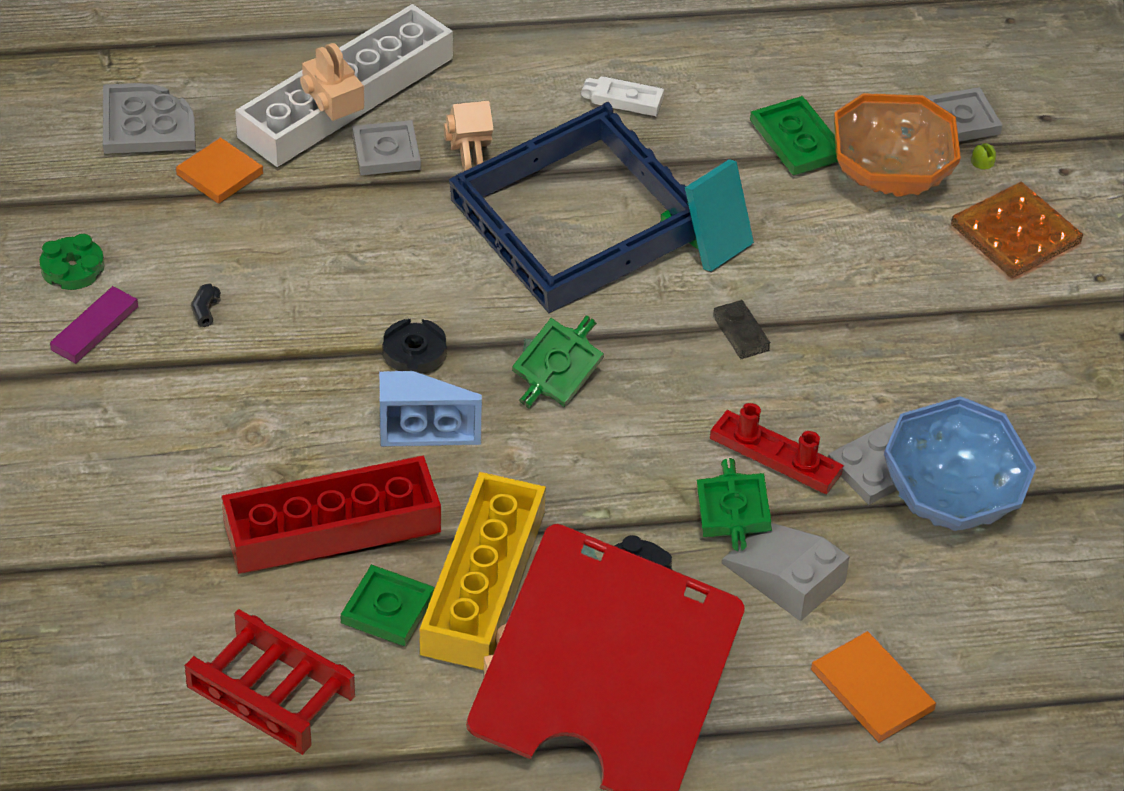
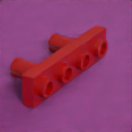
M754 403L744 404L743 408L740 409V415L726 410L710 430L711 440L826 495L843 473V464L818 453L820 436L816 432H803L802 436L799 437V443L759 425L761 408Z

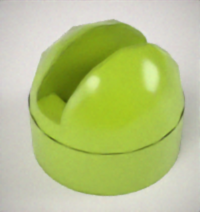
M983 143L974 148L971 157L973 166L986 170L995 165L996 151L992 145Z

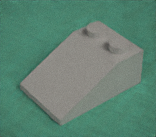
M771 523L772 531L753 533L746 539L747 547L741 551V547L738 545L739 551L733 549L722 559V564L801 621L845 583L850 556L824 537Z

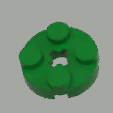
M78 234L75 237H65L44 243L39 259L41 274L44 280L51 285L52 281L61 284V289L77 290L92 285L97 281L96 276L100 271L103 273L105 267L102 249L92 241L91 236L88 234ZM76 261V264L70 265L69 262Z

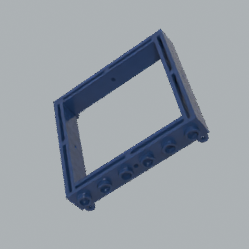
M605 102L595 109L449 178L451 201L548 313L696 239L685 191L686 186L680 184L673 177L671 170L667 166H663L656 159L653 151L650 148H646L639 141L637 134L623 124L620 116L617 113H613L612 105L609 102ZM602 140L672 216L551 276L483 197ZM473 211H474L475 214L480 218V221H479V220L477 219V217L473 214ZM489 230L494 234L496 239L490 234ZM521 267H522V268L526 271V273L529 275V278H528L527 275L521 270ZM538 286L544 292V295L540 292Z

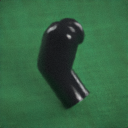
M210 283L200 286L191 302V309L200 327H208L213 323V316L208 305L209 303L214 304L218 302L216 298L221 296L220 289L212 286Z

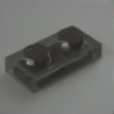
M743 300L714 308L713 318L740 360L770 351L771 342Z

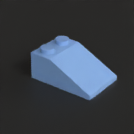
M414 371L379 372L381 446L481 445V394Z

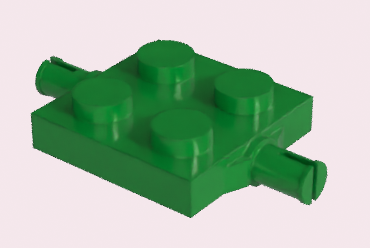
M586 315L576 329L565 327L553 318L549 319L512 366V371L530 385L525 394L519 399L523 405L526 403V407L531 408L532 404L542 394L551 397L564 407L567 406L604 358V353L591 345L586 338L588 333L597 324L593 318L590 320V316Z
M726 458L721 462L722 475L714 478L697 479L703 537L731 535L732 548L739 551L738 541H740L742 551L747 547L746 533L772 531L764 473L748 475L736 473L735 460L729 458L730 468H728Z

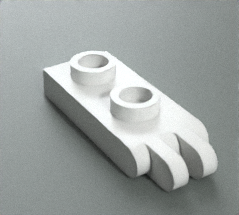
M600 77L599 79L587 78L581 90V95L584 98L591 99L597 105L609 102L614 109L657 117L664 97V89Z

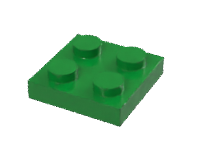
M371 564L340 614L341 624L405 647L425 614L435 587Z

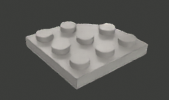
M152 84L103 85L104 154L196 150L194 114L184 98L178 99L169 94V89Z

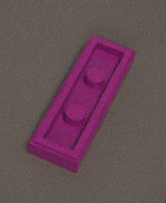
M112 286L50 342L51 351L76 364L138 308V299Z

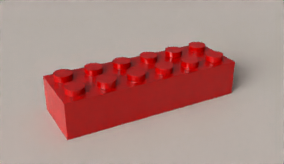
M424 455L221 495L223 521L238 574L441 533V503Z

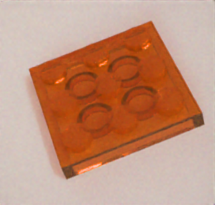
M1022 181L953 215L951 225L1011 279L1081 244L1083 233Z

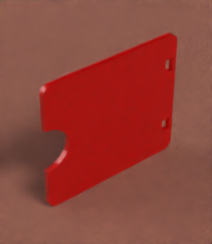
M553 524L545 530L468 714L466 727L473 736L530 760L537 748L547 740L558 736L576 737L589 744L600 760L602 767L601 789L606 791H679L745 611L744 604L740 598L564 525ZM585 545L604 553L601 561L582 554L583 546ZM686 587L707 595L704 602L702 603L684 596Z

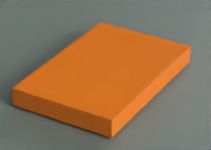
M868 631L812 662L811 670L878 743L935 710L936 702Z

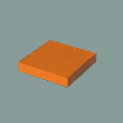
M220 137L176 166V174L219 204L263 174V166Z

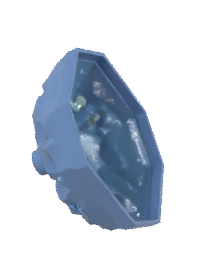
M961 396L900 414L884 451L889 473L899 491V497L905 501L911 512L921 518L930 519L934 526L947 527L953 531L974 528L981 524H992L1009 512L1021 508L1036 470L1035 463L1005 413Z

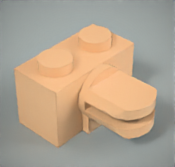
M330 43L325 48H316V58L302 63L303 76L300 78V83L304 92L313 97L319 110L324 111L332 121L363 110L364 85L355 76V71L343 59V54L335 43Z
M489 101L453 104L450 114L446 115V123L443 125L445 141H450L451 150L460 149L463 172L472 168L470 149H472L474 166L483 163L481 147H487L491 144L494 129Z

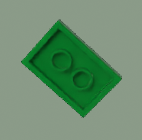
M803 96L751 111L750 121L793 176L838 162L835 135ZM843 147L844 152L847 154L846 148Z

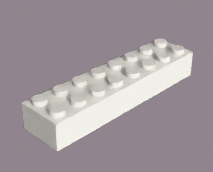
M411 4L339 48L343 54V59L355 71V76L364 85L363 110L332 121L324 111L319 110L313 97L310 94H306L302 89L300 78L303 74L301 70L235 110L237 138L278 167L453 59V31Z

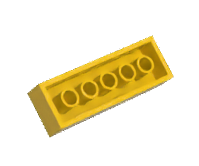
M479 472L419 629L421 656L484 670V656L494 655L498 628L506 624L543 520L546 486Z

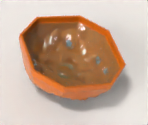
M863 93L834 113L836 155L842 172L860 186H866L874 192L892 193L897 197L910 194L919 195L931 187L939 186L941 181L951 175L960 163L961 156L956 117L923 95Z

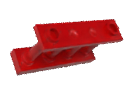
M238 609L234 613L236 637L211 663H205L193 656L184 665L187 688L303 755L312 745L311 725L309 722L335 693L352 701L355 697V675L344 665L333 663L266 625L258 616L249 615ZM249 643L265 652L240 679H233L222 672ZM277 660L294 668L269 696H262L251 689ZM306 676L323 685L298 713H291L280 706Z

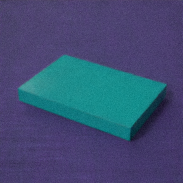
M728 159L685 187L704 270L711 272L754 243L737 161Z

